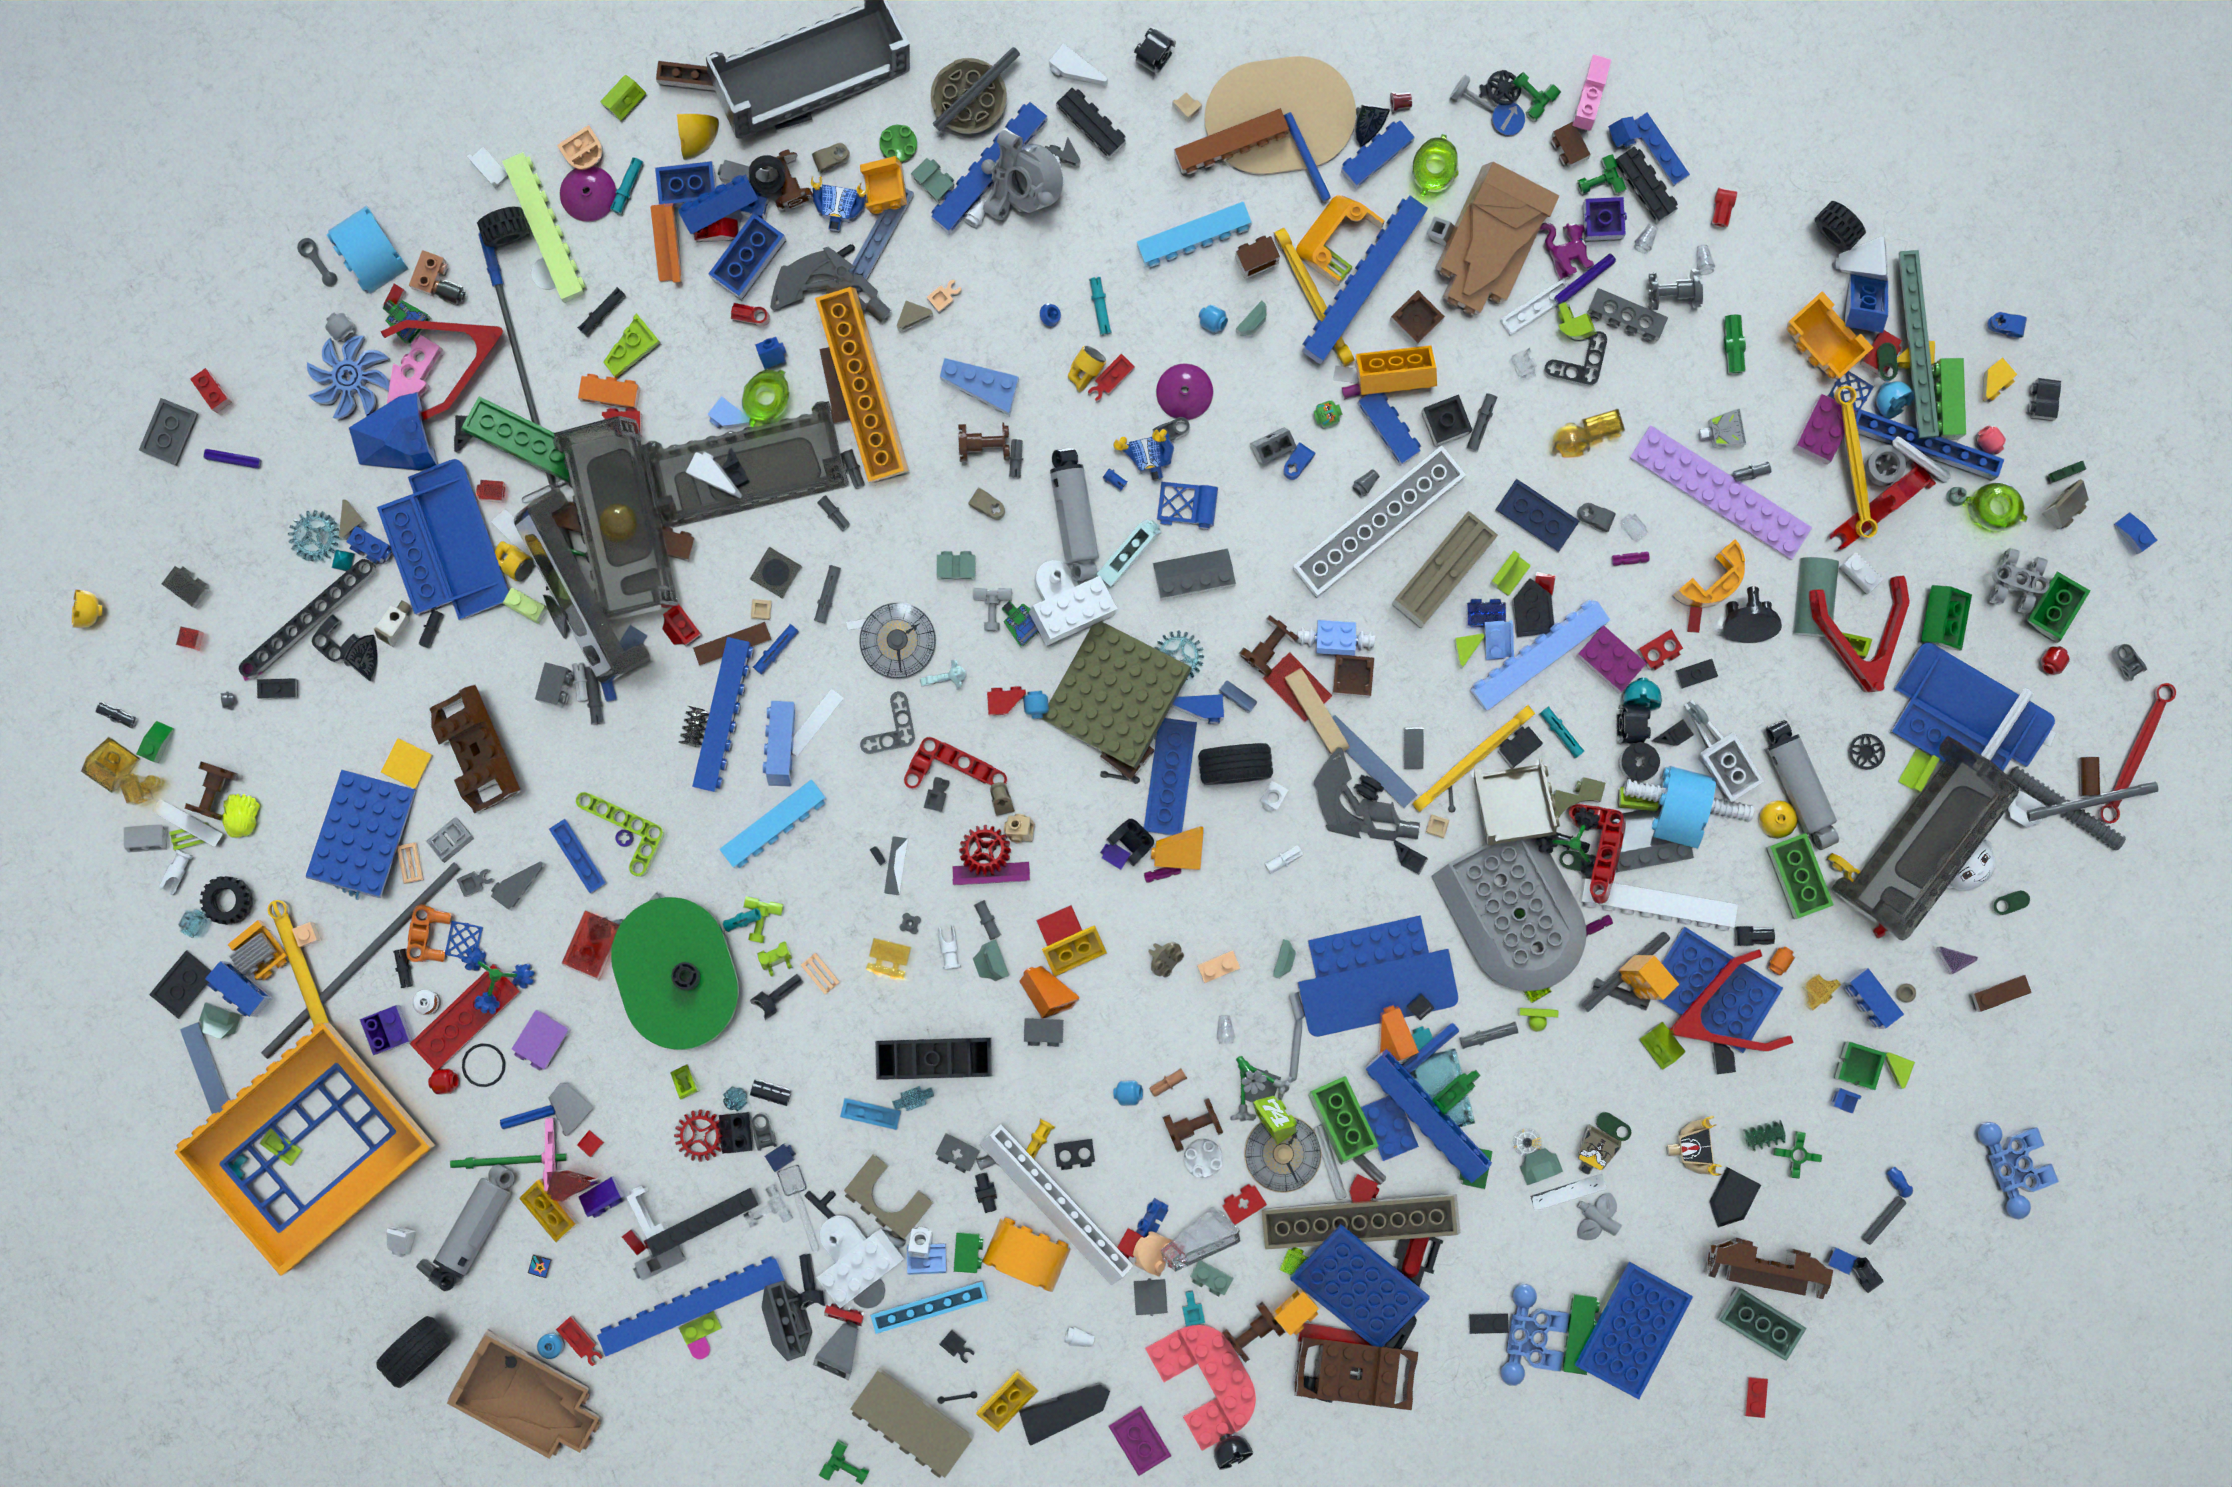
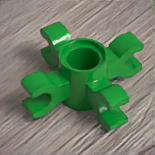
M1796 1131L1795 1145L1789 1150L1774 1148L1773 1155L1788 1157L1792 1162L1791 1178H1800L1801 1164L1806 1160L1822 1161V1155L1808 1153L1803 1148L1805 1132ZM1799 1149L1802 1152V1158L1797 1161L1794 1159L1793 1153Z

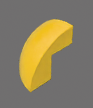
M677 114L683 159L687 160L697 157L705 152L715 140L719 119L704 114Z

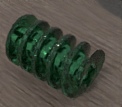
M1779 1120V1124L1776 1121H1772V1127L1769 1123H1765L1764 1128L1761 1125H1757V1131L1754 1127H1750L1749 1132L1743 1129L1745 1144L1747 1148L1751 1147L1754 1152L1756 1151V1145L1762 1150L1763 1143L1771 1147V1141L1775 1145H1778V1139H1781L1783 1143L1786 1141L1785 1130L1781 1120Z

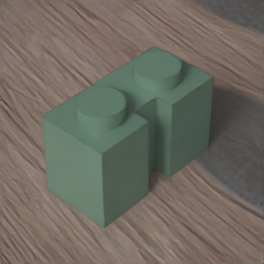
M926 158L911 172V176L937 203H940L947 192L954 189V184L952 183L954 179L948 173L942 174L939 171L940 165L934 159L930 161Z
M942 551L941 555H937V579L976 580V556L972 555L971 551H961L960 555H953L952 551Z

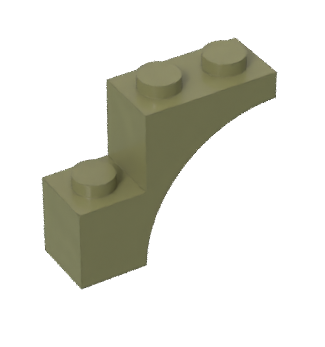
M1582 777L1581 781L1578 780L1576 783L1575 792H1578L1577 795L1555 790L1554 794L1550 793L1551 799H1555L1556 804L1554 815L1560 817L1567 808L1576 803L1585 801L1601 802L1606 783Z

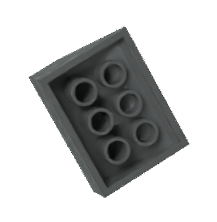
M1658 806L1657 811L1636 810L1622 813L1626 827L1616 873L1694 858L1692 847L1653 837L1652 823L1654 818H1658L1662 806ZM1615 819L1612 821L1613 824H1617L1620 822L1619 819Z

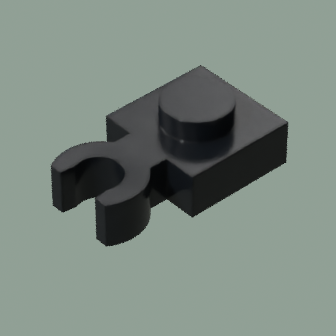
M952 1329L939 1344L953 1357L958 1353L964 1363L968 1362L964 1357L966 1352L972 1355L975 1354L971 1348L964 1347L967 1341Z

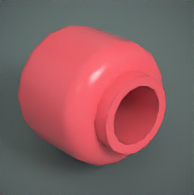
M1988 425L1978 432L1977 442L1984 452L1998 454L2004 449L2003 445L2006 442V438L1996 426L1991 427Z

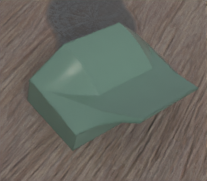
M1262 300L1236 328V332L1240 336L1253 335L1266 321L1267 306Z
M1283 939L1272 977L1280 979L1292 969L1296 951L1288 940Z
M993 940L983 944L980 951L973 958L979 977L997 981L1009 976L997 941Z
M205 1002L199 1019L202 1025V1033L223 1039L225 1036L237 1032L243 1015Z
M1546 1148L1526 1155L1524 1164L1520 1167L1526 1185L1542 1181L1563 1172L1557 1154L1549 1152Z

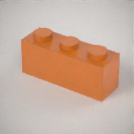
M587 374V376H581L578 399L584 402L621 408H637L640 387L636 384V381L632 380L619 382L614 377L600 379L598 375Z

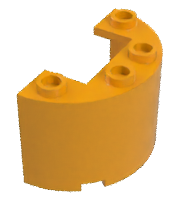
M1821 291L1788 321L1786 330L1797 342L1795 344L1796 348L1801 353L1805 352L1809 357L1808 361L1814 367H1820L1831 379H1840L1870 352L1873 347L1862 334L1856 336L1849 327L1845 326V322L1832 309L1835 304Z
M1736 539L1715 556L1727 572L1705 591L1694 578H1691L1673 596L1685 605L1705 608L1719 604L1734 593L1741 584L1745 573V556Z
M1010 1218L1000 1219L982 1262L1035 1287L1040 1286L1044 1290L1053 1292L1070 1253L1069 1244L1058 1240L1057 1243L1051 1242V1237L1042 1233L1037 1236L1032 1233V1229L1022 1225L1019 1228L1014 1225L1016 1221Z

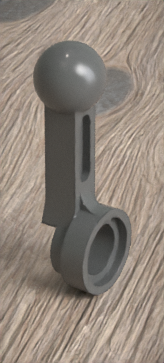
M310 238L300 240L297 245L298 252L312 260L322 274L324 285L328 287L334 286L337 282V276L335 273L328 271L317 256L316 243ZM304 242L312 244L313 249L310 253L302 251L301 246Z

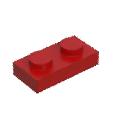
M836 1304L826 1305L824 1316L844 1322L849 1321L858 1326H862L864 1320L861 1312L853 1309L845 1311Z
M1748 1377L1744 1416L1765 1418L1767 1378Z

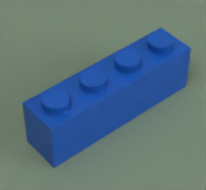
M1401 120L1397 123L1392 122L1386 127L1387 131L1383 135L1377 134L1371 140L1372 144L1368 147L1364 145L1357 151L1358 155L1352 159L1350 157L1342 164L1341 173L1355 189L1414 141V135Z
M738 175L726 185L721 184L714 191L701 194L697 200L684 203L678 210L690 234H693L758 200V197L747 175Z
M1384 392L1368 394L1360 399L1357 404L1400 466H1402L1420 453L1421 450L1419 448L1421 445L1415 437L1412 439L1408 433L1410 429L1405 422L1401 423L1398 419L1399 413L1395 407H1390L1386 402L1388 398Z

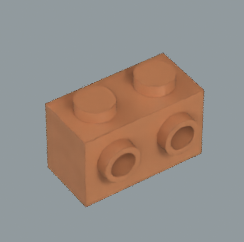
M422 250L409 286L414 290L433 296L441 275H444L447 270V261L443 257Z

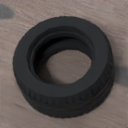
M1252 743L1203 749L1198 755L1200 780L1204 785H1218L1271 778L1273 774L1272 754H1270L1271 747L1267 743Z
M426 1316L402 1334L376 1361L377 1369L394 1387L401 1388L420 1374L446 1349L451 1342L450 1336L433 1317Z

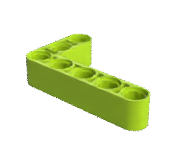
M581 792L578 794L576 804L579 808L642 836L630 862L629 871L637 877L646 875L664 838L663 828L590 793ZM584 796L590 798V803L587 806H582L581 799ZM601 804L607 805L608 809L605 814L598 812V807ZM619 812L625 814V819L622 822H617L615 818ZM641 820L642 828L640 830H634V821ZM653 828H658L660 831L657 838L650 836ZM646 845H649L652 849L651 854L648 856H644L642 853V848ZM642 863L643 871L641 873L634 871L635 864Z

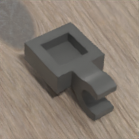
M940 777L934 778L933 789H928L923 808L942 812L947 794L943 791L948 788L949 780Z

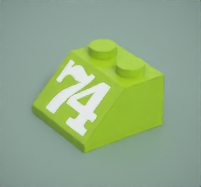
M1270 1096L1253 1102L1256 1115L1277 1145L1297 1132L1295 1126L1297 1122L1292 1115L1288 1116L1284 1111L1286 1107L1281 1100L1277 1101L1275 1096Z

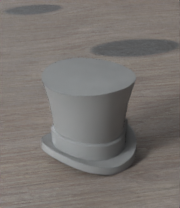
M1893 445L1881 446L1868 458L1865 466L1866 475L1875 485H1890L1903 475L1906 468V460L1904 454Z

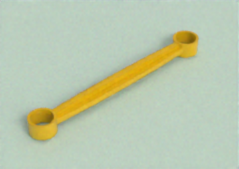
M1283 227L1273 232L1280 248L1283 249L1316 316L1320 321H1323L1326 317L1323 313L1327 306L1292 245L1288 232ZM1340 336L1334 347L1341 363L1346 366L1355 360L1349 347L1345 344L1342 336Z
M1841 386L1835 391L1834 398L1838 404L1842 405L1848 459L1860 518L1856 524V532L1860 537L1870 538L1877 533L1878 526L1870 517L1864 464L1852 405L1856 400L1857 394L1853 387ZM1844 388L1848 389L1851 393V398L1848 402H1843L1840 398V393ZM1866 521L1872 525V531L1868 535H1864L1861 530L1862 524Z
M1527 705L1514 718L1499 728L1449 770L1427 792L1414 801L1412 805L1417 811H1422L1535 714L1532 708Z

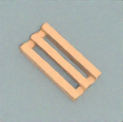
M417 843L398 846L397 851L404 884L424 880ZM410 847L413 849L418 877H415ZM402 849L406 850L411 875L410 879L407 877Z
M816 953L801 964L802 968L825 995L840 983ZM814 959L817 960V962L822 966V968H823V969L827 972V974L832 978V980L834 981L833 984H831V983L828 981V979L823 975V973H822V972L818 969V967L814 964V962H813ZM808 964L812 966V968L826 983V985L828 986L827 989L824 988V986L810 971V969L807 967Z

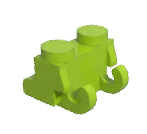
M786 941L779 943L778 948L767 953L764 950L757 953L763 970L768 968L771 977L774 976L772 967L786 961L788 969L792 968L789 960L792 956Z

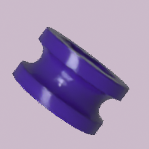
M625 829L618 831L615 836L617 844L622 847L630 846L634 839L633 834ZM623 833H627L626 836L630 838L626 840L625 844L622 843V840H619Z

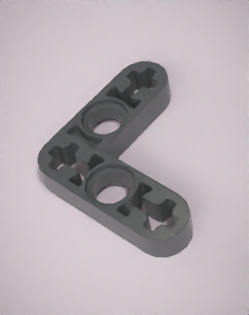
M894 692L890 698L896 731L864 737L860 742L861 750L864 753L873 754L908 747L914 743L915 733L908 698L903 692ZM897 695L904 698L901 704L902 708L907 707V710L895 712V709H899L898 704L894 703ZM902 713L908 716L906 724H900L897 721V717ZM910 725L911 729H907V733L912 735V738L906 743L905 740H901V737L904 736V731H899V727L905 728ZM886 736L893 738V744L889 747L884 746L882 743L883 738ZM879 737L881 749H877V745L872 746L869 751L867 748H864L867 740L875 743L877 742L875 738Z

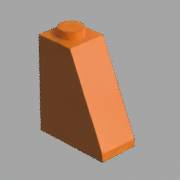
M1042 966L1026 969L1023 972L1024 975L1019 980L1042 1019L1072 1009L1080 999L1076 993Z

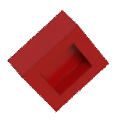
M1537 572L1535 582L1553 596L1556 575Z

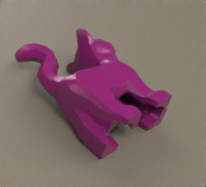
M1545 222L1540 227V230L1549 231L1545 243L1554 261L1555 271L1559 280L1568 277V274L1571 275L1577 272L1576 267H1572L1570 263L1574 259H1577L1584 269L1594 266V262L1587 257V246L1582 238L1585 228L1582 224L1569 225L1567 223L1563 229L1570 242L1557 246L1553 244V240L1556 237L1555 226Z

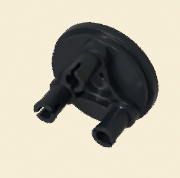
M1753 586L1747 588L1748 603L1746 607L1739 609V603L1736 601H1730L1726 604L1728 616L1723 624L1724 634L1734 641L1743 643L1761 642L1773 638L1781 631V618L1777 612L1772 610L1771 602H1760L1759 588L1756 586L1754 591Z

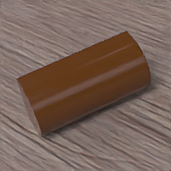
M2099 757L2079 758L2080 796L2100 795Z

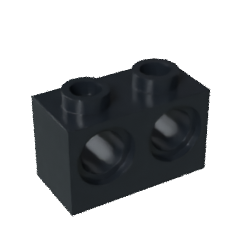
M749 1112L719 1115L720 1134L723 1135L721 1137L722 1154L752 1151Z
M1092 1139L1054 1143L1056 1165L1061 1167V1170L1073 1169L1072 1165L1080 1164V1168L1090 1167L1092 1162H1095ZM1087 1148L1090 1151V1156L1087 1159H1082L1079 1156L1080 1149ZM1064 1150L1069 1151L1071 1154L1070 1160L1066 1162L1060 1159V1153Z

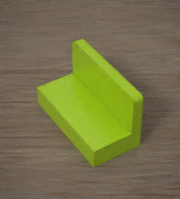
M624 75L600 103L608 108L619 120H622L642 99L646 92L633 79Z
M1515 550L1490 582L1507 596L1511 594L1531 566L1520 558V554Z
M1916 749L1898 782L1917 793L1922 792L1940 758L1935 755L1930 756Z
M1664 1022L1659 1023L1654 1029L1639 1039L1662 1070L1676 1062L1685 1053L1684 1048L1670 1034Z

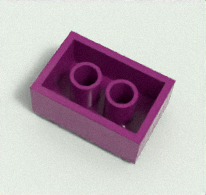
M1823 394L1818 396L1795 443L1794 449L1827 465L1832 462L1845 435L1842 405Z
M1604 625L1576 655L1618 694L1627 687L1647 664Z

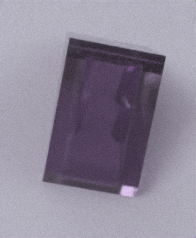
M1941 946L1936 949L1949 974L1960 971L1978 959L1976 956Z

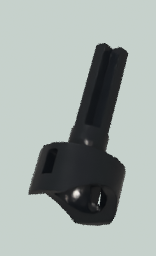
M796 974L770 993L769 996L761 991L750 1002L759 1006L764 1011V1019L766 1021L777 1012L775 1004L804 982Z
M803 1254L799 1256L805 1291L797 1295L799 1309L802 1311L814 1303L825 1306L823 1291L815 1290L811 1255Z

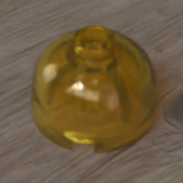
M1566 423L1555 431L1552 439V451L1555 455L1558 452L1562 453V457L1573 458L1584 455L1583 451H1590L1589 435L1581 426L1575 423Z
M620 503L611 504L600 514L599 527L602 534L610 541L623 542L631 538L636 532L637 517L634 511L627 505Z

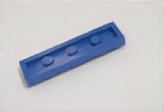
M1648 112L1637 118L1635 123L1641 134V140L1671 184L1674 186L1690 175Z
M566 819L549 828L590 894L607 884Z

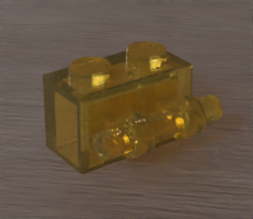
M134 773L124 776V780L119 781L126 803L135 806L154 799L151 790L160 787L162 784L161 778L148 775L143 777L138 774L134 775Z
M873 938L869 957L876 958L877 960L875 964L868 963L866 970L873 971V974L877 975L879 973L889 975L893 979H896V977L904 979L905 971L898 969L899 965L908 966L912 947ZM882 961L892 962L893 967L881 966Z

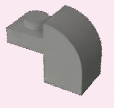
M1434 216L1427 235L1440 245L1446 246L1454 225L1450 221Z

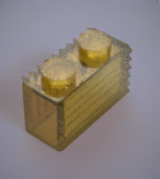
M1619 409L1580 421L1586 442H1592V445L1602 443L1604 438L1610 437L1611 440L1622 436L1621 433L1625 431Z

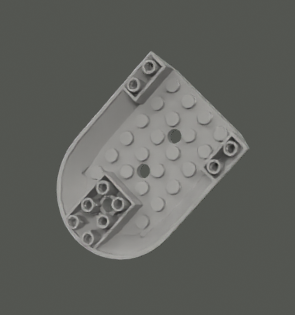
M1538 838L1494 845L1485 844L1447 864L1432 875L1436 886L1482 969L1498 983L1521 991L1546 989L1564 980L1578 965L1586 944V924L1583 913L1551 854L1538 850L1539 846H1541L1536 844V839ZM1497 876H1505L1507 882L1504 885L1497 884L1495 881ZM1516 909L1524 910V918L1517 919L1514 916V911ZM1535 944L1542 945L1543 951L1536 953L1532 947Z

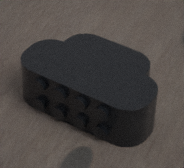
M992 1038L875 1041L876 1080L993 1076Z

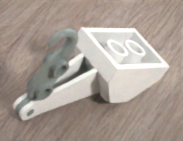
M1693 700L1684 705L1708 746L1707 749L1700 753L1704 763L1731 802L1764 782L1736 734L1732 732L1723 737L1709 721V717L1703 708L1701 709ZM1700 723L1705 724L1718 742L1713 745L1710 744Z

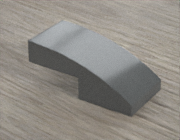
M1404 728V769H1423V728Z

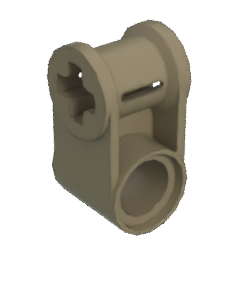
M836 143L812 153V157L818 172H824L846 162L850 157V152L843 143ZM839 149L844 151L842 157L837 155Z
M979 487L968 502L971 507L994 520L1002 519L1005 515L1003 503ZM999 506L1000 512H995V514H993L994 512L992 508H997Z
M1003 782L991 785L990 792L996 816L1014 812L1007 785Z

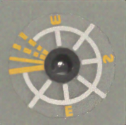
M1522 1129L1514 1136V1149L1521 1156L1525 1157L1541 1149V1137L1533 1129Z

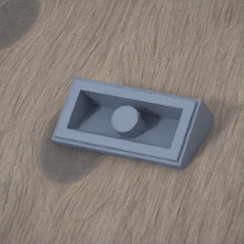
M629 625L610 658L628 668L648 635Z
M1225 681L1219 689V693L1223 694V696L1247 713H1250L1257 704L1255 699L1229 681Z

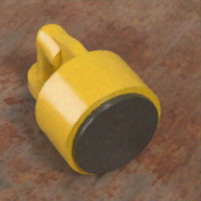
M1083 346L1072 362L1068 379L1076 385V389L1079 392L1083 391L1093 376H1098L1106 364V358L1095 348ZM1081 370L1086 372L1082 379L1078 376Z
M504 541L499 542L494 552L502 572L514 581L524 579L533 567V558L515 545L507 544ZM504 552L508 554L505 560L501 557Z

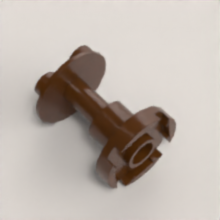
M789 149L781 151L779 156H777L785 168V182L780 188L783 196L775 201L778 210H785L784 206L789 205V208H794L809 201L810 197H813L811 188L800 189L797 179L795 177L792 178L787 164L796 159L798 155L795 152L790 153ZM769 166V167H762L763 170L774 169L773 167H770V166Z
M1002 422L1003 436L982 437V433H967L966 424H958L959 430H962V432L958 433L959 455H963L960 456V462H968V452H983V448L1003 447L1004 461H1006V457L1010 456V446L1006 445L1005 439L1009 438V425L1005 426V423Z
M1271 615L1266 620L1275 630L1264 643L1260 641L1252 652L1243 647L1238 653L1249 665L1258 669V672L1266 677H1269L1273 672L1267 663L1275 654L1273 649L1285 636L1290 641L1296 643L1299 639L1296 634L1286 629L1287 626L1280 620L1277 621Z
M200 761L198 768L207 771L202 785L206 788L199 807L186 803L184 809L221 820L223 815L210 811L216 792H221L226 778L235 781L238 773Z
M1209 1098L1204 1100L1208 1113L1191 1120L1186 1117L1174 1123L1170 1114L1162 1117L1177 1153L1184 1150L1181 1141L1195 1135V1130L1213 1123L1217 1134L1223 1133Z
M1263 1302L1256 1306L1261 1315L1250 1322L1252 1327L1235 1339L1228 1329L1222 1332L1245 1363L1250 1358L1242 1348L1258 1336L1262 1339L1273 1329L1279 1337L1285 1333Z

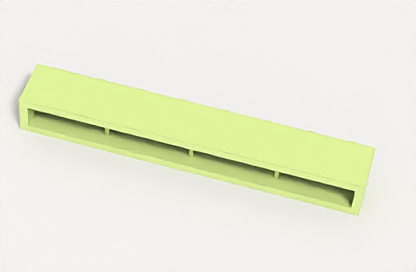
M522 152L503 160V165L561 300L567 302L585 294L583 288L586 286L582 277L578 278L575 272L578 270L574 259L570 260L568 256L571 253L567 242H562V230L559 225L555 226L553 221L556 216L552 208L548 209L546 202L549 201L545 191H540L538 186L541 184L537 173L533 174L531 170L534 165L530 156L526 157Z

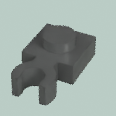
M489 869L482 870L478 876L473 871L456 879L464 897L482 890V883L490 884L494 881L493 878L484 879V874L490 872Z

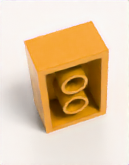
M1634 955L1618 970L1622 974V980L1634 988L1633 992L1640 999L1664 1000L1679 985L1655 955Z

